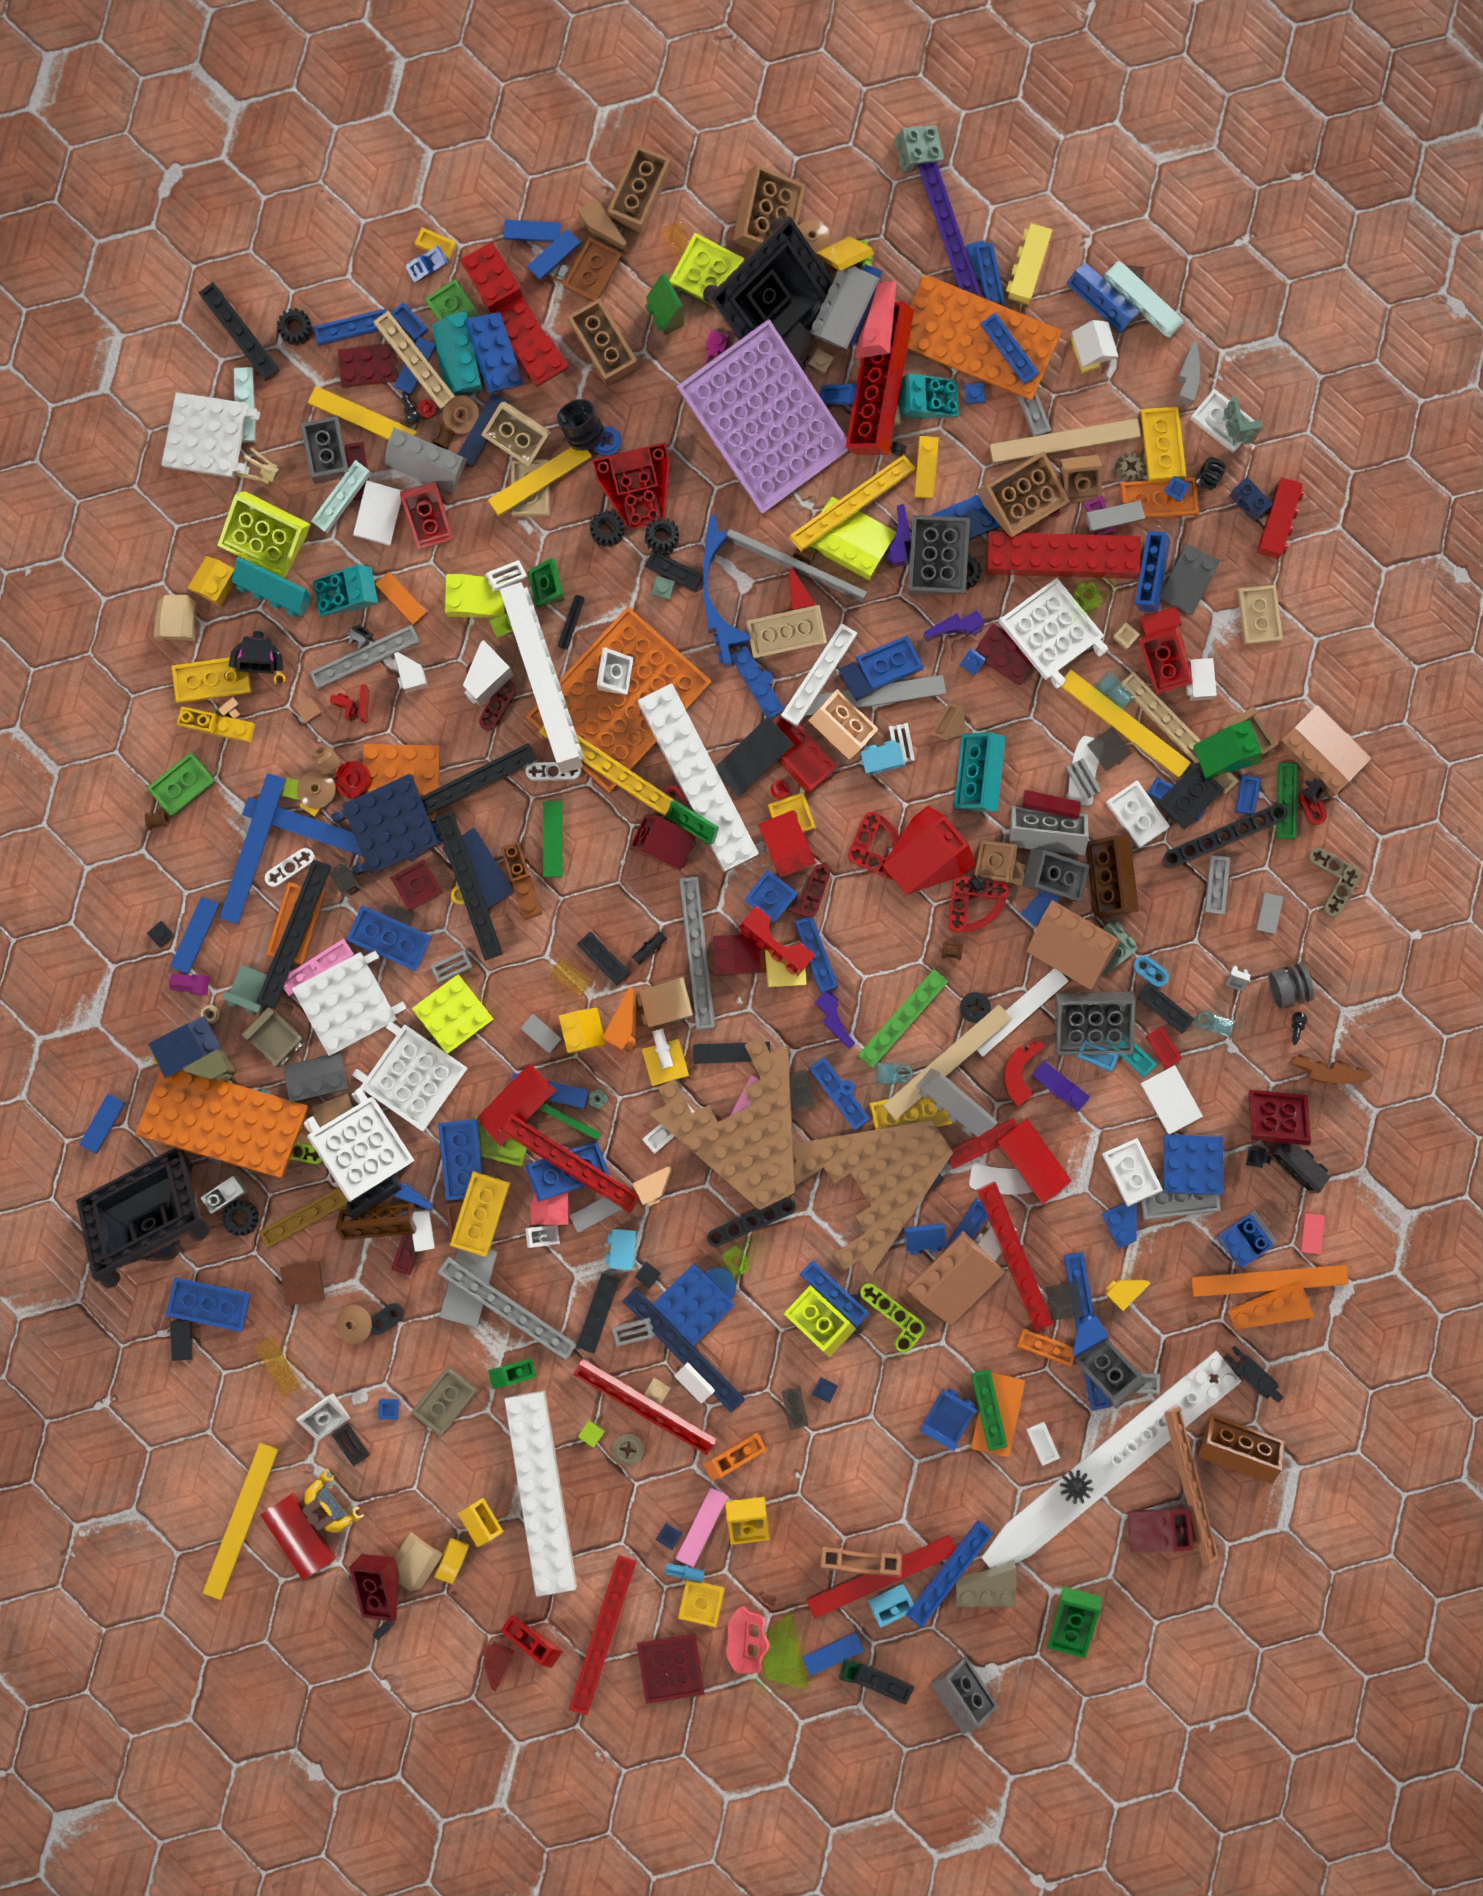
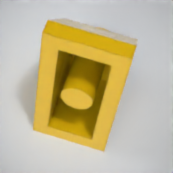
M1112 1280L1105 1287L1107 1291L1104 1294L1120 1310L1124 1311L1151 1283L1147 1280H1117L1116 1282Z

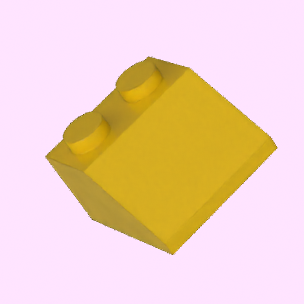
M206 556L189 584L188 589L221 607L234 585L232 582L234 568L217 559Z
M598 1008L559 1015L568 1054L607 1045L602 1039L604 1032Z
M765 1497L726 1502L731 1545L770 1540Z

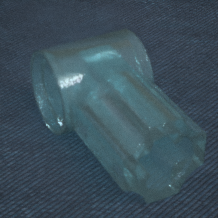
M1107 671L1095 683L1096 689L1104 696H1108L1121 709L1134 698L1110 671Z
M1209 1011L1197 1013L1193 1020L1196 1028L1225 1037H1230L1234 1028V1021L1214 1015ZM1202 1015L1207 1018L1206 1025H1203L1200 1021Z

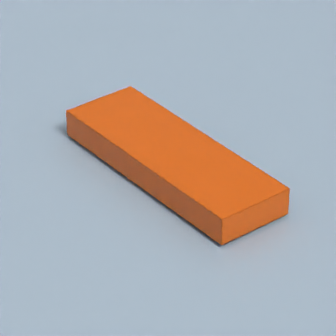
M390 572L386 573L375 583L413 626L428 614Z
M1022 1328L1016 1347L1072 1367L1075 1360L1073 1346Z

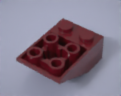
M1187 1507L1127 1512L1131 1552L1194 1550L1190 1510Z

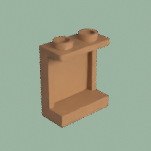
M1254 706L1219 729L1221 731L1231 725L1250 720L1262 750V756L1265 754L1268 757L1276 751L1275 747L1279 745L1277 741L1274 742L1256 716L1258 711Z

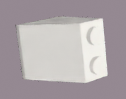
M484 640L479 645L463 684L466 689L464 692L466 697L473 704L477 702L480 706L514 676L510 667Z

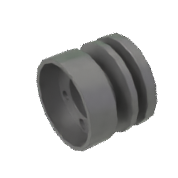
M1302 962L1295 964V967L1293 965L1288 966V974L1283 968L1269 972L1270 990L1280 1010L1293 1007L1295 999L1299 1004H1303L1305 1001H1314L1313 982L1306 966Z

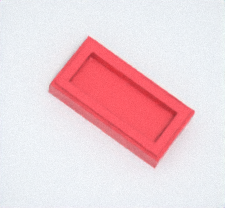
M1304 1213L1300 1252L1321 1254L1325 1215Z

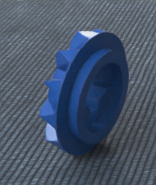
M604 426L605 434L603 439L607 440L611 437V446L608 444L604 446L603 440H601L593 448L596 453L602 456L613 455L618 452L621 446V436L615 428Z

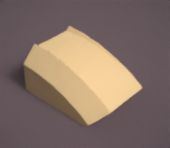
M164 595L157 605L154 638L157 641H195L196 602L188 595Z
M411 1532L395 1556L399 1573L398 1583L409 1591L421 1590L442 1558L443 1553L435 1550Z

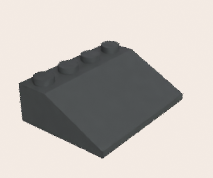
M913 515L908 595L934 596L966 593L970 518Z
M1055 993L1056 1055L1133 1054L1136 1002L1133 993ZM1122 1032L1129 1038V1042L1123 1037ZM1107 1036L1108 1041L1115 1044L1120 1050H1114L1104 1037ZM1085 1040L1099 1047H1104L1108 1049L1101 1051L1086 1044L1084 1050L1079 1051L1080 1047H1082ZM1125 1041L1127 1046L1120 1048L1119 1042Z

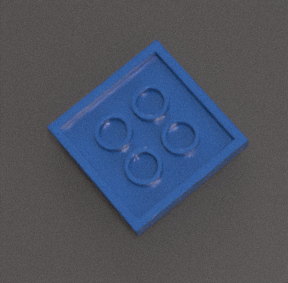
M1164 1134L1163 1193L1222 1196L1223 1137Z
M695 1263L653 1303L663 1316L693 1346L735 1306L728 1296Z

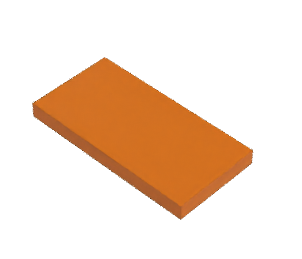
M1196 477L1182 480L1190 486L1181 502L1163 493L1169 481L1121 482L1122 505L1141 501L1145 519L1198 516L1199 504Z
M291 882L287 884L266 952L267 956L275 957L302 889L301 885ZM322 892L295 959V964L303 965L326 894L325 892Z
M991 1372L1008 1447L988 1451L978 1410L971 1449L1009 1458L1025 1380Z

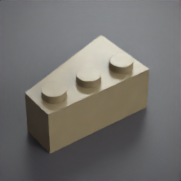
M1014 1560L998 1567H990L989 1570L980 1573L975 1572L960 1577L955 1584L956 1607H1016V1565Z

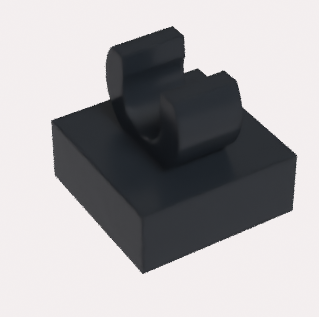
M359 624L350 628L347 634L350 636V644L355 640L358 641L357 649L364 647L374 636V634Z
M1313 779L1312 782L1307 780L1304 783L1309 789L1307 791L1301 789L1300 792L1311 803L1317 805L1326 788L1320 780Z
M1249 1146L1246 1166L1263 1168V1163L1270 1164L1271 1156L1265 1155L1266 1149Z

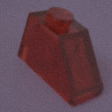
M493 1641L491 1646L487 1644L482 1655L485 1657L483 1664L493 1691H496L515 1652Z

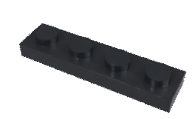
M601 1273L576 1346L577 1348L595 1354L620 1282L619 1278Z

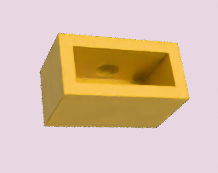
M484 1498L477 1500L457 1513L477 1547L491 1541L503 1532Z

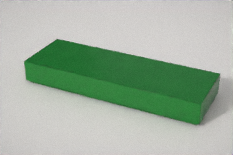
M671 801L666 818L707 844H714L719 827L678 801Z

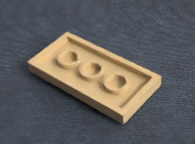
M820 605L747 621L753 658L827 643Z

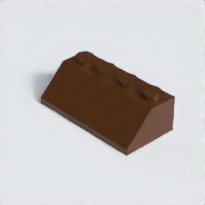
M1115 835L1088 841L1086 850L1088 865H1090L1089 875L1094 917L1139 912L1130 836Z

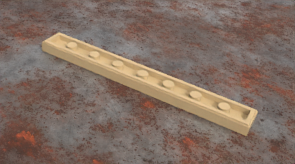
M1131 419L990 444L989 447L992 463L997 464L1031 458L1041 452H1045L1048 455L1139 439L1141 433L1138 419Z
M1132 672L1119 686L1194 764L1198 763L1200 765L1193 745L1201 741L1135 672ZM1231 772L1213 777L1224 788L1222 791L1224 795L1239 782Z
M1000 1005L996 1006L883 1105L884 1108L896 1120L923 1097L919 1094L920 1089L916 1085L930 1068L942 1073L946 1077L1012 1018Z

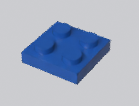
M767 870L744 901L753 908L757 906L775 924L798 893Z

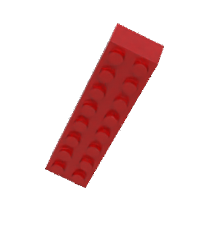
M904 301L894 303L890 354L862 357L860 361L856 384L857 389L845 446L855 455H889L914 310Z
M989 532L986 544V575L1137 579L1140 574L1141 536L1018 533L1010 537L1007 532Z

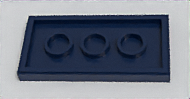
M473 828L463 834L464 844L487 909L515 893L476 829ZM444 846L442 849L448 857L447 851Z

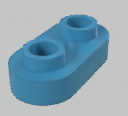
M1140 956L1134 961L1133 968L1135 972L1155 987H1162L1167 984L1169 980L1168 972L1150 957ZM1142 962L1145 963V964H1146V968H1145V969H1141V968H1140V963H1142ZM1156 974H1159L1161 976L1160 981H1157L1155 979Z

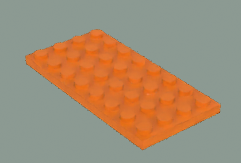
M924 274L910 306L914 313L907 350L1032 401L1063 330ZM994 313L999 316L1039 371V375L1025 385L1022 384L980 326V323Z
M160 1071L135 1135L271 1177L283 1179L309 1107L308 1105L290 1102V1100L226 1081L222 1082V1080L208 1079L185 1071L165 1079Z

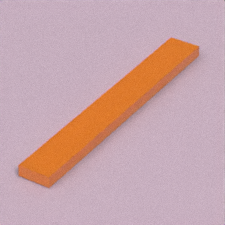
M1347 1265L1191 1277L1192 1297L1273 1291L1297 1281L1302 1283L1303 1288L1348 1285Z

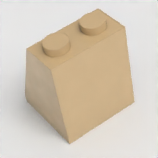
M683 977L639 990L640 995L636 996L639 1007L643 1006L645 1014H641L644 1026L648 1025L649 1029L694 1018Z

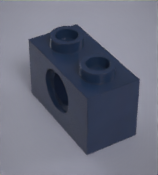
M1248 477L1239 483L1229 495L1254 522L1263 516L1273 505Z

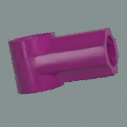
M172 973L169 980L170 990L207 996L210 976Z

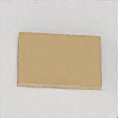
M511 460V485L549 460H534L529 467L519 460ZM549 485L512 508V517L550 516Z
M1276 585L1238 589L1237 594L1244 646L1282 642L1283 635Z

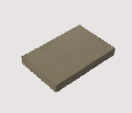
M447 1366L415 1406L411 1414L442 1437L478 1389Z

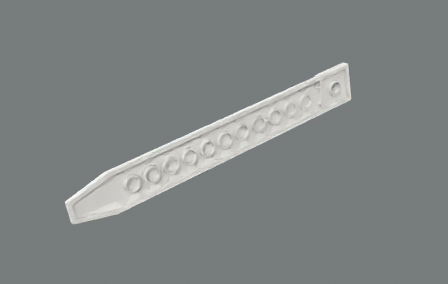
M1215 1350L1070 1470L1074 1476H1076V1471L1080 1470V1478L1084 1473L1088 1474L1084 1481L1092 1480V1483L1087 1485V1487H1092L1093 1491H1086L1091 1496L1090 1499L1083 1495L1084 1503H1081L1079 1498H1077V1503L1073 1504V1496L1069 1501H1066L1065 1498L1069 1493L1062 1495L1060 1492L1066 1489V1487H1060L1059 1485L1060 1483L1066 1484L1067 1481L1060 1478L1004 1525L982 1555V1559L990 1568L1008 1564L1012 1560L1017 1563L1033 1555L1171 1440L1164 1415L1165 1411L1173 1406H1180L1186 1428L1242 1381ZM1211 1373L1213 1375H1218L1217 1383L1209 1382V1380L1211 1379L1209 1375ZM1069 1473L1065 1474L1068 1479L1071 1478ZM1074 1482L1071 1490L1079 1492V1487L1082 1485L1081 1483L1077 1484V1482Z

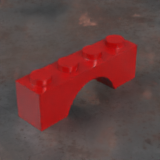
M755 906L739 926L741 933L747 938L751 937L760 949L768 951L773 960L785 965L789 973L799 976L814 958L815 954L802 943L794 946H784L776 942L769 929L771 918Z

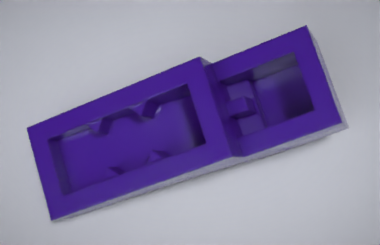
M904 504L897 505V533L893 544L889 545V551H886L888 563L892 562L893 568L908 565L905 547L911 546V535Z
M977 610L962 619L956 613L925 631L923 637L926 642H929L940 636L955 633H965L966 636L972 634L975 636L983 631L982 628L985 622Z
M825 991L814 1002L827 1016L822 1023L850 1049L855 1042L847 1034L839 1019L837 1007L839 1006L837 1001L839 999L832 992L828 994Z
M1044 1060L1031 1074L1033 1078L1075 1112H1079L1090 1099L1088 1094Z

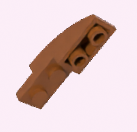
M516 842L501 847L524 921L543 915L520 843Z
M1301 1054L1298 1057H1292L1290 1065L1307 1071L1306 1079L1316 1082L1350 1084L1366 1081L1372 1077V1075L1367 1074V1070L1356 1067V1069L1350 1068L1348 1063L1340 1060L1337 1063H1331L1329 1068L1328 1064L1317 1061V1063L1311 1062L1309 1057Z

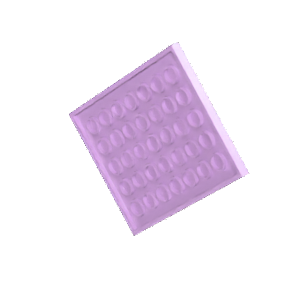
M769 319L676 386L760 513L770 509L848 451L845 448L846 436Z

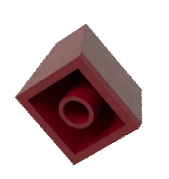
M644 815L629 849L672 869L681 870L688 861L689 851L695 846L696 836L659 816Z

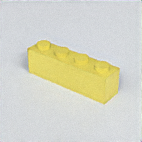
M1032 223L1029 230L1025 229L1022 238L1025 244L1024 247L1020 246L1017 254L1020 260L1018 264H1014L1012 275H1015L1014 280L1009 281L1006 292H1009V300L1025 305L1030 304L1052 229Z

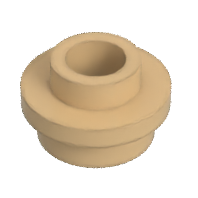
M207 1005L201 1010L200 1016H205L209 1024H214L220 1018V1011L216 1006ZM210 1011L214 1013V1016L212 1018H208V1013Z

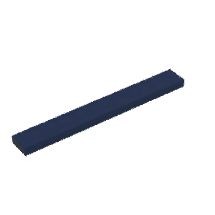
M637 1287L622 1300L640 1320L650 1317V1324L653 1327L652 1331L684 1365L689 1363L715 1390L712 1394L731 1413L745 1400L736 1388L663 1316Z

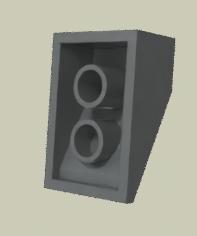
M1186 544L1161 592L1160 600L1192 616L1221 560Z
M1044 849L1031 850L1022 887L1081 902L1090 865Z
M1108 1339L1075 1359V1362L1115 1409L1120 1407L1146 1384L1143 1376Z

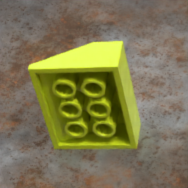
M243 491L234 496L218 546L285 578L306 539L311 524Z
M832 496L822 512L839 500ZM858 511L809 546V548L812 550L814 548L817 549L819 554L870 581L886 551H888L889 545L892 544L897 532Z

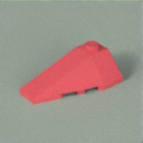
M895 280L878 283L857 337L856 358L890 354L896 292Z
M569 1192L541 1202L537 1201L534 1193L531 1202V1225L570 1224Z

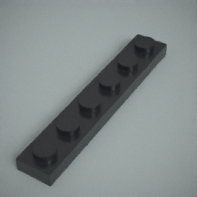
M214 282L198 292L266 382L280 371L278 366Z

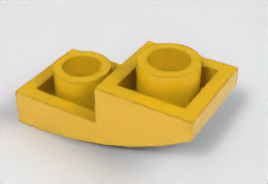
M450 1538L443 1552V1558L435 1571L434 1578L453 1584L469 1544Z

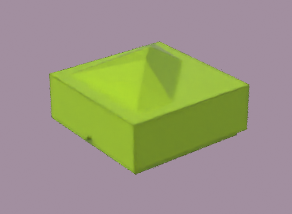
M507 613L489 620L496 638L513 632Z

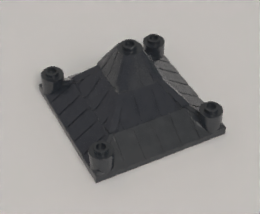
M787 216L785 219L780 217L773 219L770 224L771 235L719 286L714 284L708 285L704 289L703 298L707 303L716 307L739 340L769 319L795 357L815 337L810 334V331L834 280L793 219Z
M173 1148L76 1200L91 1276L95 1282L99 1281L104 1288H112L118 1284L120 1274L117 1269L144 1259L145 1261H168L174 1259L180 1253V1240L186 1233L195 1241L203 1240L207 1237L209 1227L200 1216L189 1176L193 1165L185 1156L184 1150Z

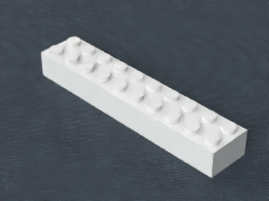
M522 582L502 588L500 592L560 772L563 774L583 767L582 760H585L578 743L579 740L574 726H571L573 722L561 691L562 689L527 587H523Z
M671 683L639 699L638 706L692 811L719 827L715 842L710 847L723 872L725 873L757 857L759 853L673 684Z
M544 1390L506 1397L505 1405L536 1597L575 1590L577 1583L546 1392Z

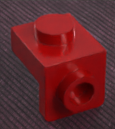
M338 693L336 696L331 694L330 703L347 709L344 718L351 722L352 717L355 718L358 707H356V703L348 699L349 696Z

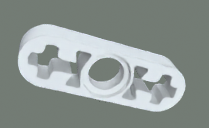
M557 762L533 763L526 767V775L532 781L576 780L581 775V768L576 769L578 772H575L574 776H571L570 772L564 773L565 776H562L560 769L557 776H550L548 774L550 767L555 766L559 769ZM533 767H536L538 771H543L542 767H545L546 777H543V773H537L533 777L532 773L529 772L533 770Z
M308 848L300 849L269 870L265 875V882L273 888L281 886L311 866L313 859L315 860L314 852ZM303 853L310 854L308 862L305 860L300 862L302 864L301 867L294 860L295 858L299 861L303 859ZM294 863V872L287 873L285 871L286 864ZM281 868L282 873L285 874L286 877L284 878L282 875H280L279 877H277V883H274L273 881L270 882V880L272 879L271 875H279L280 872L278 870Z

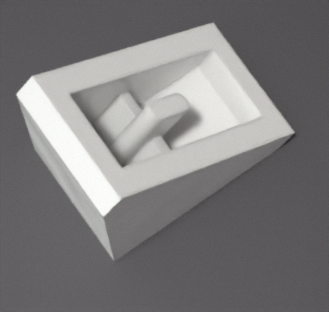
M558 1225L526 1228L528 1248L560 1244Z

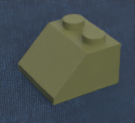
M216 1050L183 1068L185 1072L216 1081L222 1080V1082L233 1077L232 1074L236 1072L227 1053L221 1050Z

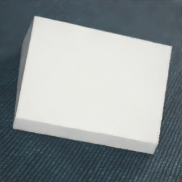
M1092 320L1072 331L1082 368L1118 358L1108 322Z
M603 648L597 680L598 691L627 695L633 657Z
M332 1393L298 1417L297 1421L317 1441H320L350 1419L334 1393Z

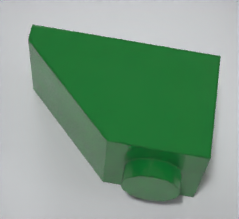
M532 1358L488 1370L492 1389L510 1386L536 1377Z

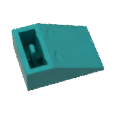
M907 374L902 377L898 399L900 417L911 419L959 417L957 380L917 374Z
M357 564L313 580L320 617L364 609L378 604L372 567Z

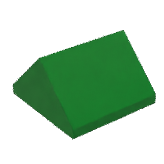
M550 558L528 570L536 607L565 601L554 558Z

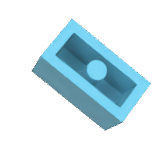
M895 740L884 742V746L880 747L871 745L866 747V750L861 751L865 772L869 776L906 766L902 746L900 743L895 742Z
M612 1229V1233L609 1232L608 1244H611V1251L607 1252L606 1264H609V1268L633 1270L637 1231Z
M903 1584L868 1600L871 1611L880 1628L906 1616L913 1606L912 1599Z

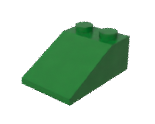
M663 273L646 296L647 304L645 307L649 315L653 314L657 330H661L665 336L684 326L683 305L666 274Z
M1250 720L1231 725L1193 745L1205 779L1259 764L1262 759V750Z
M1062 1586L1047 1648L1086 1658L1101 1610V1596Z

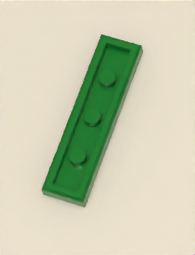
M1298 763L1277 764V804L1284 805L1287 808L1288 814L1281 823L1276 825V839H1296ZM1276 810V818H1282L1280 810Z
M543 801L544 878L563 877L562 801Z
M544 1104L539 1109L597 1140L602 1135L599 1131L547 1104Z
M987 1369L971 1373L988 1451L1006 1448L1008 1445L991 1371Z

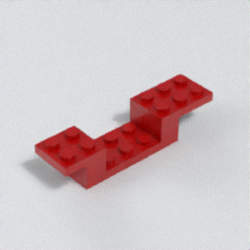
M491 241L460 259L462 266L478 290L482 303L488 313L500 312L514 356L528 379H532L536 388L568 370L569 367L550 335L547 336L525 301L519 284L494 243Z

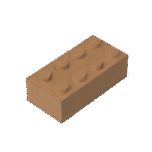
M636 145L607 210V214L612 222L643 234L670 173V158Z
M600 298L567 316L569 326L606 387L638 369L637 359Z

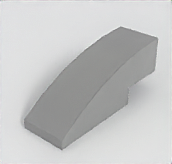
M1195 342L1189 348L1176 381L1183 384L1177 402L1190 407L1195 399L1200 378V359L1197 343Z

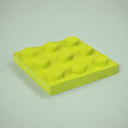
M694 233L669 282L671 285L706 302L703 298L704 289L710 284L719 286L738 268L745 258Z
M459 974L412 1008V1011L447 1055L493 1021L492 1016Z

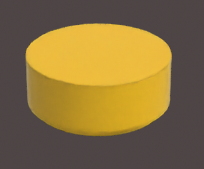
M456 886L451 891V899L458 905H464L459 886Z

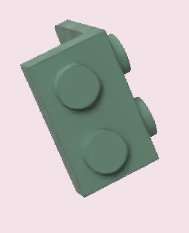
M934 125L902 128L894 140L895 148L899 154V165L902 167L903 173H910L916 164L941 162L944 159L938 130Z
M1236 395L1232 396L1224 409L1225 419L1229 421L1228 435L1232 438L1233 443H1251L1257 438L1263 428L1262 420L1243 423L1238 398Z
M1114 919L1102 929L1122 940L1102 975L1108 974L1138 949L1135 940L1132 937H1128L1124 932L1123 926Z
M241 966L230 992L225 991L222 998L228 1000L226 1004L237 1008L238 1005L245 1007L244 1012L254 1016L256 1012L262 1014L266 1006L257 1003V999L267 975L247 966Z

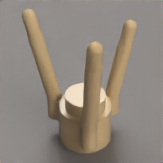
M250 448V451L265 464L263 465L248 456H244V459L261 468L260 474L263 477L235 473V476L262 481L266 484H269L270 481L274 483L280 469L253 448Z

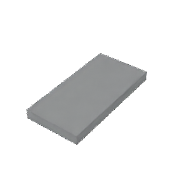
M1158 1179L1163 1189V1179ZM1160 1192L1141 1201L1143 1220L1221 1211L1220 1199L1217 1195Z
M458 1248L455 1261L490 1284L498 1251L490 1250L488 1257H484ZM449 1282L439 1318L478 1327L484 1305Z

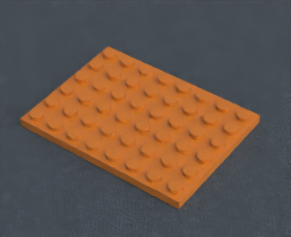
M627 607L564 674L559 683L573 722L571 726H574L576 734L629 770H632L657 743L638 706V700L672 683L685 710H687L710 686L712 681L632 609ZM603 648L633 657L627 695L598 691L597 680ZM537 704L525 718L540 731L544 723ZM582 762L583 767L581 768L610 794L617 785Z

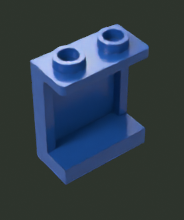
M948 1388L947 1391L941 1390L919 1430L952 1451H955L959 1439L978 1410L974 1408L975 1403L966 1398L962 1401L957 1398L958 1393Z

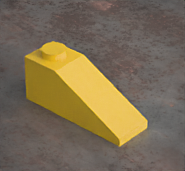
M919 437L914 498L933 499L939 437Z

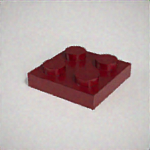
M425 859L390 877L408 911L443 893Z

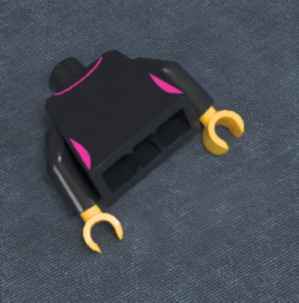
M254 631L252 637L245 636L242 643H238L232 649L228 665L230 670L225 674L227 680H229L230 674L235 675L234 682L238 680V675L235 672L237 668V672L274 674V671H276L274 676L275 685L277 684V677H282L283 684L285 683V676L282 674V670H284L282 654L275 645H272L270 638H264L263 632Z

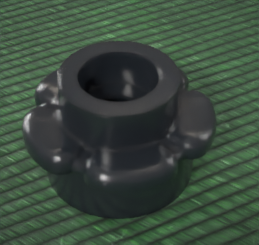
M893 441L892 446H890L892 454L902 456V454L907 453L905 452L907 446Z
M972 875V878L968 880L972 889L977 893L981 890L984 891L985 880L980 875Z

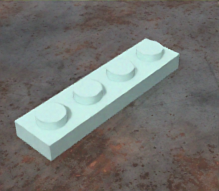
M253 367L234 368L235 401L247 403L249 408L255 409ZM247 418L242 443L256 442L255 420Z
M355 460L311 522L328 533L372 472Z

